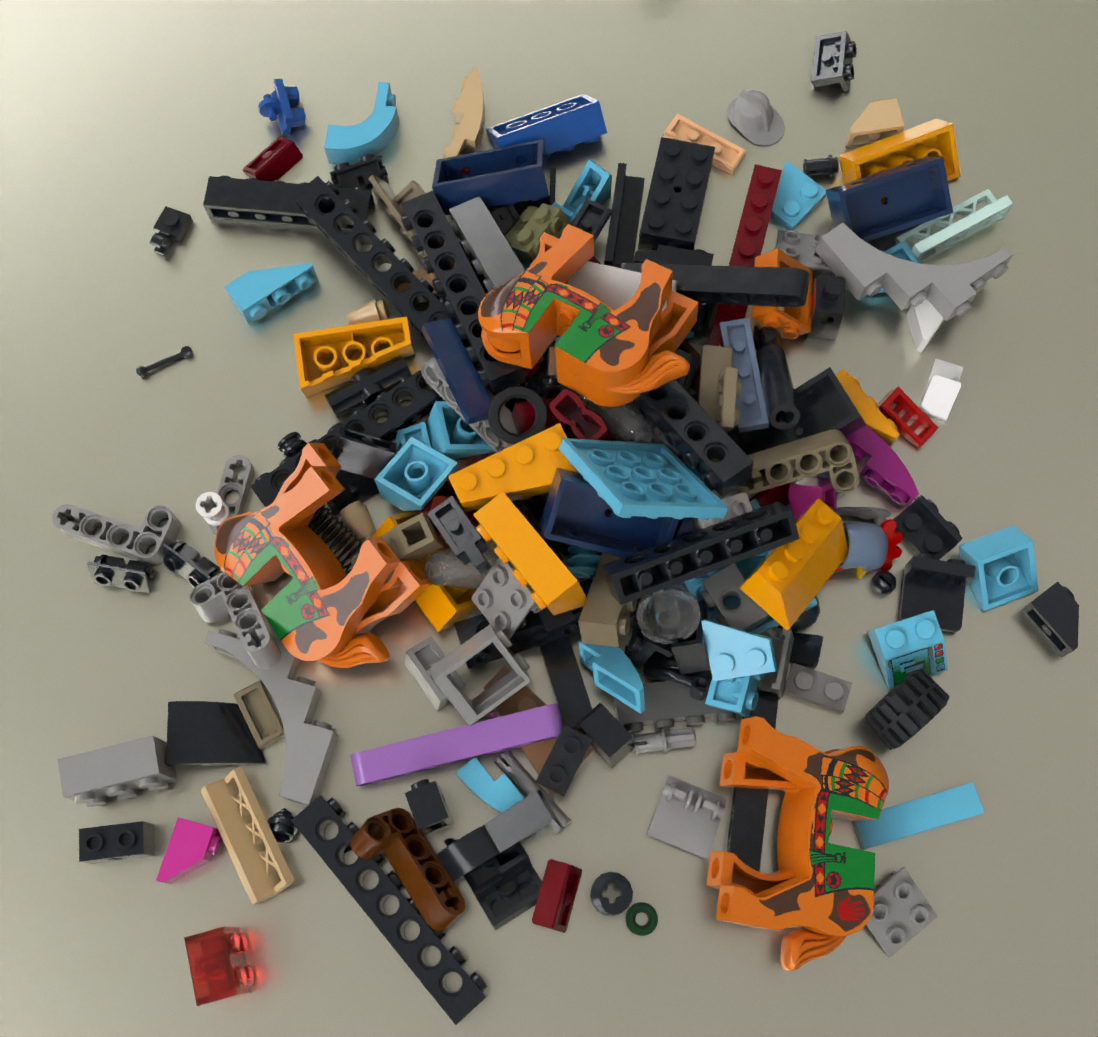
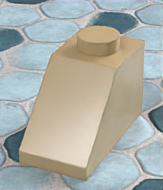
M878 99L870 102L850 128L845 148L862 147L902 132L905 125L898 99Z

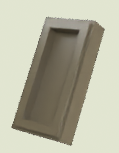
M262 680L233 694L259 749L262 750L284 738L281 717Z

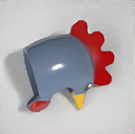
M889 519L882 522L879 526L867 522H844L843 526L849 550L845 562L841 563L835 572L857 568V578L861 579L870 570L877 568L885 571L892 568L891 560L899 558L902 554L901 548L896 545L902 541L903 535L900 531L895 530L897 527L896 522Z

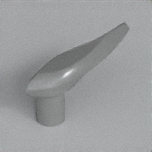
M876 507L837 508V513L857 516L865 520H873L874 524L878 526L891 514L886 509Z

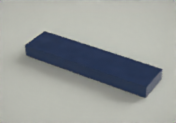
M451 318L424 323L422 327L423 334L467 425L487 420L491 400Z

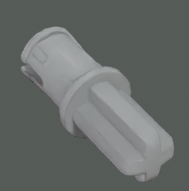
M691 727L664 731V728H661L660 732L633 734L634 743H648L636 745V755L661 750L667 753L669 749L696 745L695 730Z

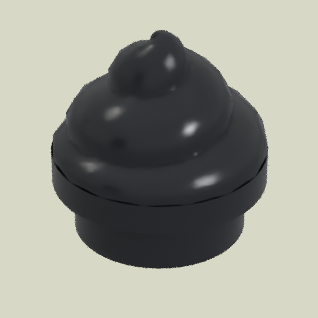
M286 808L276 812L267 820L276 841L279 843L292 841L293 835L298 831L291 821L294 818L292 813Z

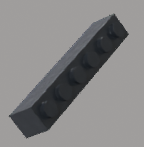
M225 175L219 177L209 176L203 206L210 219L318 229L298 208L293 199L309 183L294 184L281 180H274L273 182L260 181L255 178L237 179ZM334 185L340 193L337 196L343 202L349 200L357 209L358 213L356 215L361 221L367 219L372 224L375 208L372 191L361 187L352 189L340 188ZM335 206L326 207L323 213H330ZM346 225L341 231H351L353 225Z

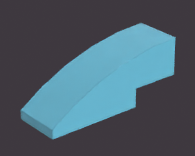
M581 639L579 641L580 663L593 671L594 684L640 714L644 712L645 699L642 681L633 663L620 647L584 644Z
M476 757L455 772L473 794L500 814L524 799L505 773L494 781Z

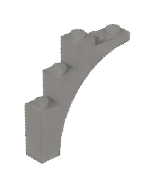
M844 223L821 236L815 251L837 277L845 278V286L858 301L867 295L872 297L883 289L902 311L911 305L917 307L927 299L946 321L956 315L959 318L965 315L973 307L971 302L977 292L987 284L986 281L990 278L998 279L1009 269L1007 264L1013 256L1005 246L989 256L967 263L950 265L920 264L899 259L876 249L859 238Z
M220 629L219 633L208 630L204 642L212 649L230 655L248 666L262 680L275 701L282 720L286 743L285 773L279 796L304 805L311 804L319 797L339 736L331 730L332 725L315 720L314 724L311 725L322 692L314 686L315 681L298 676L295 681L301 660L287 651L279 637L274 636L281 651L280 661L273 668L262 670L254 664L240 639H237L236 633Z

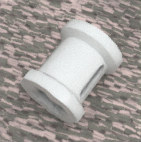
M205 492L196 501L197 512L209 525L219 526L224 520L229 518V508L217 493Z

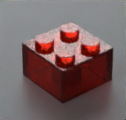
M223 926L184 937L197 1006L214 1004L252 993L251 985H254L255 982L254 973L251 965L246 964L244 952L248 951V943L245 933L240 932L239 927Z

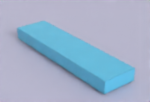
M971 782L882 809L878 820L852 822L862 850L985 812L974 783Z

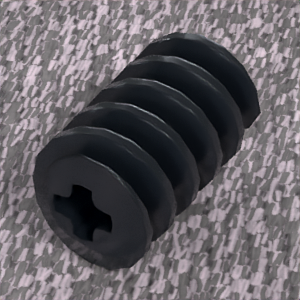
M607 872L595 879L591 887L590 898L592 905L598 912L606 916H616L629 907L633 898V890L625 876L617 872ZM608 886H613V890L616 892L619 891L620 896L615 898L614 903H609V898L602 896V893L607 891Z

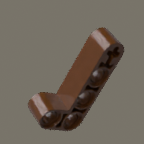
M394 808L372 816L354 834L350 841L352 851L363 859H371L384 853L430 928L435 931H445L464 912L465 901L424 834L418 830L414 818L408 811L402 808Z

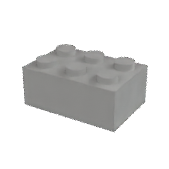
M149 736L58 759L63 797L75 800L76 804L85 803L87 807H94L105 804L106 798L118 796V799H126L137 796L138 790L148 788L149 791H159L168 788V783L177 781L175 766L166 765L167 742L155 736Z

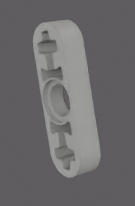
M241 455L233 456L226 462L217 494L224 503V496L228 491L236 490L239 492V499L235 503H225L229 511H231L229 517L243 514L254 476L253 465L246 457ZM242 464L246 471H241L237 479L234 468L238 469ZM236 479L239 481L240 484H242V486L235 483ZM209 525V528L216 535L219 526Z

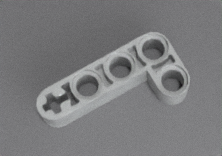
M68 504L58 507L52 517L54 525L70 538L140 562H148L153 566L163 563V545L166 544L170 547L176 540L181 526L179 519L174 513L162 505L154 506L148 511L140 528ZM163 518H169L166 525L158 527L159 522ZM77 520L78 522H80V525L78 526L76 523L70 521ZM102 526L100 533L93 535L95 528ZM129 535L128 541L119 545L121 538ZM152 544H156V549L152 553L146 554L147 548Z
M222 572L199 584L191 591L189 600L204 621L215 622L230 615L244 649L259 669L267 670L277 665L281 658V651L250 585L242 586L225 572Z

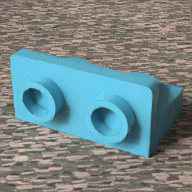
M765 673L713 681L712 678L705 704L749 718L751 711L755 710L758 703V693L756 692L758 682L764 678Z

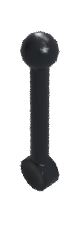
M185 346L177 354L148 366L137 367L136 374L143 377L148 371L182 357L186 359L191 358L193 351L189 346Z

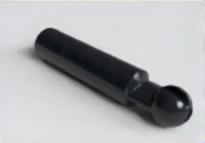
M771 326L762 327V329L754 333L753 341L754 347L757 350V363L769 421L777 429H789L798 423L800 411L786 354L780 345L781 335L777 329Z

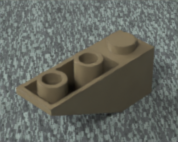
M423 513L395 526L381 536L400 561L413 559L417 561L444 547L433 521ZM359 553L350 559L353 567L357 561Z

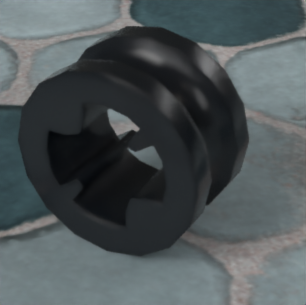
M291 432L279 441L277 448L280 452H284L283 455L287 458L301 452L307 443L301 439L298 432Z

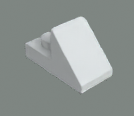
M937 358L934 360L919 406L927 416L942 421L947 420L961 388V382L959 381L963 371L962 366Z

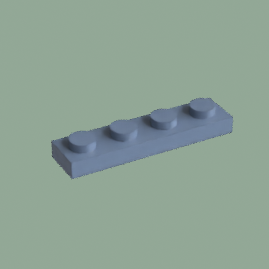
M749 318L720 322L723 347L732 349L731 368H738L737 378L741 379V391L739 397H736L735 408H739L740 411L739 432L769 428Z

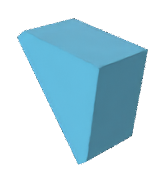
M589 159L563 207L574 213L580 204L583 205L586 199L602 205L611 197L612 175L592 159Z

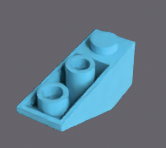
M306 263L249 271L224 288L231 301L249 324L254 320L263 318L269 310L277 305L286 303L297 292L311 287L318 280L313 265Z

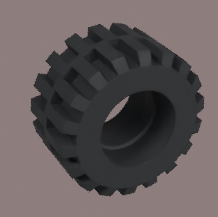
M920 668L910 673L866 714L864 722L890 750L899 748L947 705L950 696L923 668Z

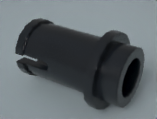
M831 154L827 158L803 160V173L807 176L828 174L829 177H832L833 174L839 171L838 157H833Z

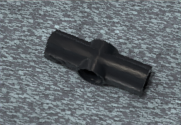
M400 355L375 369L364 368L358 371L351 378V382L326 394L325 397L338 419L364 404L368 406L375 401L380 393L386 390L390 391L399 385L400 380L410 375L411 372Z

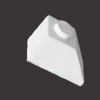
M927 299L917 307L911 305L906 315L915 349L919 353L923 352L944 321L941 314Z

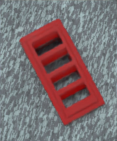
M899 386L888 392L878 403L880 412L886 419L889 418L895 423L898 433L917 448H920L939 428ZM892 402L896 404L894 409L890 407ZM901 410H904L906 413L900 418L898 414ZM911 417L914 418L915 421L908 426L906 423ZM920 425L924 426L925 428L918 435L914 432Z

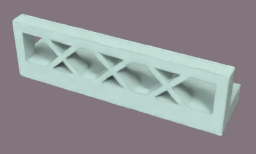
M986 189L953 207V213L927 221L898 236L895 242L899 244L904 241L917 260L922 263L1004 219L1013 202L1007 195L997 200L990 190ZM982 200L987 202V206L978 211L975 210L977 203ZM962 214L967 216L953 223L954 215ZM934 226L944 228L933 235H929L931 228ZM911 238L922 240L914 244L912 249L906 242Z

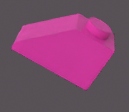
M807 477L790 483L788 500L796 519L818 498L837 514L836 490L830 479Z
M178 817L156 881L172 884L211 862L213 855L216 856L222 845V837L218 829Z

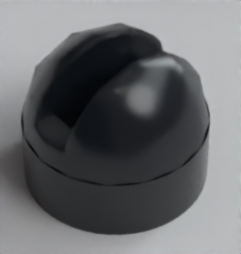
M879 571L871 579V589L879 596H887L896 588V578L889 571ZM879 576H882L885 580H887V581L891 584V587H890L885 581H883L882 579H880V578H878V577H879Z

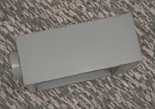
M491 624L429 668L433 681L469 726L531 682L526 672L530 668L526 660L520 653L514 656L509 649L512 646L509 638L502 630L496 632ZM493 642L513 670L477 697L470 700L450 673Z

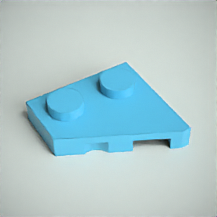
M710 619L701 621L713 681L778 670L771 638L759 634H751L733 626H725Z

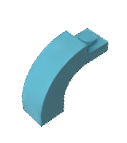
M379 82L374 110L365 121L352 126L328 125L324 149L329 163H358L361 157L369 154H375L376 156L390 144L396 135L400 123L396 108V95L391 93L390 83Z

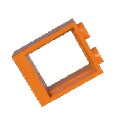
M778 248L755 257V267L803 269L810 274V280L804 306L784 307V312L778 309V307L752 306V319L764 327L771 326L777 329L784 339H796L800 335L809 333L811 331L813 271Z

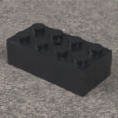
M661 137L640 228L638 249L651 251L657 250L658 244H671L682 249L694 250L715 147ZM678 188L681 190V192L676 193L674 189Z
M829 367L794 389L800 411V419L794 427L781 430L772 426L769 421V428L739 432L736 444L746 455H750L833 429L841 431L847 437L867 424ZM798 428H803L801 435H796ZM811 454L803 456L801 460L808 459ZM776 464L771 469H777L782 464Z

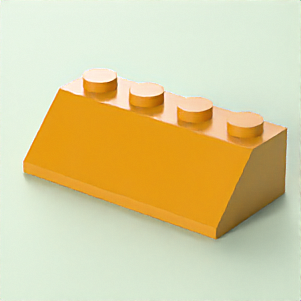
M939 119L931 120L839 155L844 184L926 156L943 157L947 181L961 177L954 125ZM886 197L881 198V203L884 204Z
M501 492L473 514L479 523L475 527L478 533L486 542L492 539L497 545L493 551L504 565L510 561L515 568L511 573L522 587L528 584L534 592L530 597L541 610L547 607L554 616L584 606L587 597L577 579L504 492Z
M819 498L795 521L800 539L772 549L740 586V589L786 631L790 629L848 555L849 549L842 518Z
M419 510L388 516L371 538H380L395 526L417 516ZM441 534L439 536L444 547L416 561L433 584L415 601L437 632L453 627L455 622L465 620L479 610L471 600V597L483 581L471 563L464 565L456 557Z

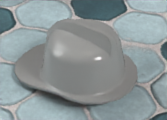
M743 89L739 93V97L729 104L727 109L728 120L752 143L760 146H771L782 138L785 129L784 121L779 113L770 105L769 99L764 93Z

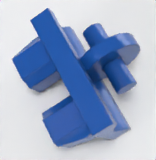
M274 79L275 91L271 95L266 94L263 96L264 100L258 105L259 113L264 117H269L270 121L277 119L281 134L290 135L291 127L304 126L306 115L304 108H290V105L299 104L300 98L297 86H284L282 79Z

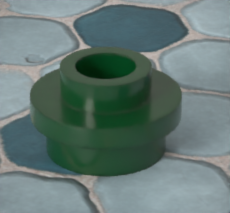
M638 902L628 909L626 925L632 933L645 936L655 930L658 923V915L650 904ZM641 912L645 913L648 918L647 923L643 926L638 925L635 920L636 915Z

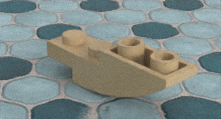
M472 67L469 76L464 77L461 85V95L459 98H455L453 102L452 114L455 116L456 124L452 134L453 140L451 145L445 147L443 158L479 152L484 133L485 106L478 68Z

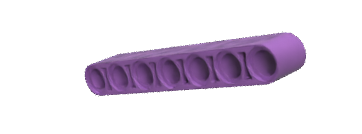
M549 704L477 722L471 726L465 725L351 754L356 786L373 784L473 759L474 757L477 758L557 738L564 727L559 704Z

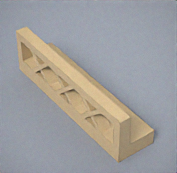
M242 766L233 769L224 779L205 785L200 791L251 904L255 905L280 894L295 880Z

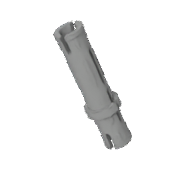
M507 750L501 755L503 758L499 757L495 764L525 797L537 790L542 791L557 817L548 824L554 829L556 834H559L565 829L564 826H568L572 820L553 801L555 797L551 793L547 794L514 757L512 752Z

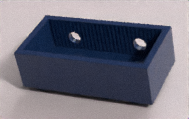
M544 139L438 159L436 161L432 189L444 214L450 215V208L479 196L487 209L499 205L511 206L526 200L538 201L549 196L551 168ZM522 156L527 161L524 164H520L516 159ZM468 167L471 173L463 174L461 169Z
M926 156L826 190L833 227L835 228L844 223L865 242L953 213L943 157ZM882 197H886L884 204L881 203Z
M556 468L539 524L544 539L621 557H626L673 540L679 519L672 517L651 519L642 516L622 518L617 516L613 509L610 515H605L604 511L612 508L603 498L598 496L597 491L589 482L583 479L581 473Z

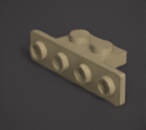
M371 175L368 179L374 186L372 188L373 193L377 198L385 202L387 205L386 212L393 220L398 221L401 225V234L411 242L413 234L411 231L406 232L400 216L404 215L401 203L425 194L424 190L418 182L412 180L395 196L384 180ZM414 249L415 254L420 260L424 258L422 252L417 253Z
M704 345L701 349L698 404L728 434L739 422L740 411L739 408H735L736 397H739L741 391V379L737 378L738 368H731V348ZM712 459L711 461L719 462L720 460Z

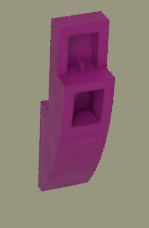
M866 425L847 436L846 439L853 450L855 461L865 465L860 473L864 480L870 486L881 488L888 493L889 497L897 504L909 507L919 495V492L906 466L892 448Z

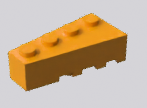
M407 316L293 334L300 389L306 398L351 380L353 375L364 368L375 369L400 355L402 358H406L415 354L411 326Z
M561 424L552 426L449 475L450 483L464 512L481 509L501 492H504L511 501L518 499L520 501L526 500L532 496L549 493L557 467L580 473L559 450L562 438H567Z

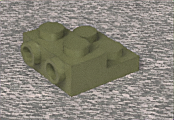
M544 203L539 208L529 205L516 224L505 235V238L520 261L531 264L539 253L541 235L545 232L560 239L563 229L567 224L571 225L572 223L561 208Z

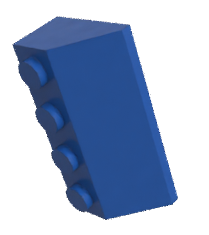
M582 94L487 128L486 132L493 148L544 139L547 156L550 158V154L559 150L561 153L575 149V145L585 142L588 144L600 140V136L606 134L607 129L599 101ZM522 156L516 159L520 164H524L527 161Z

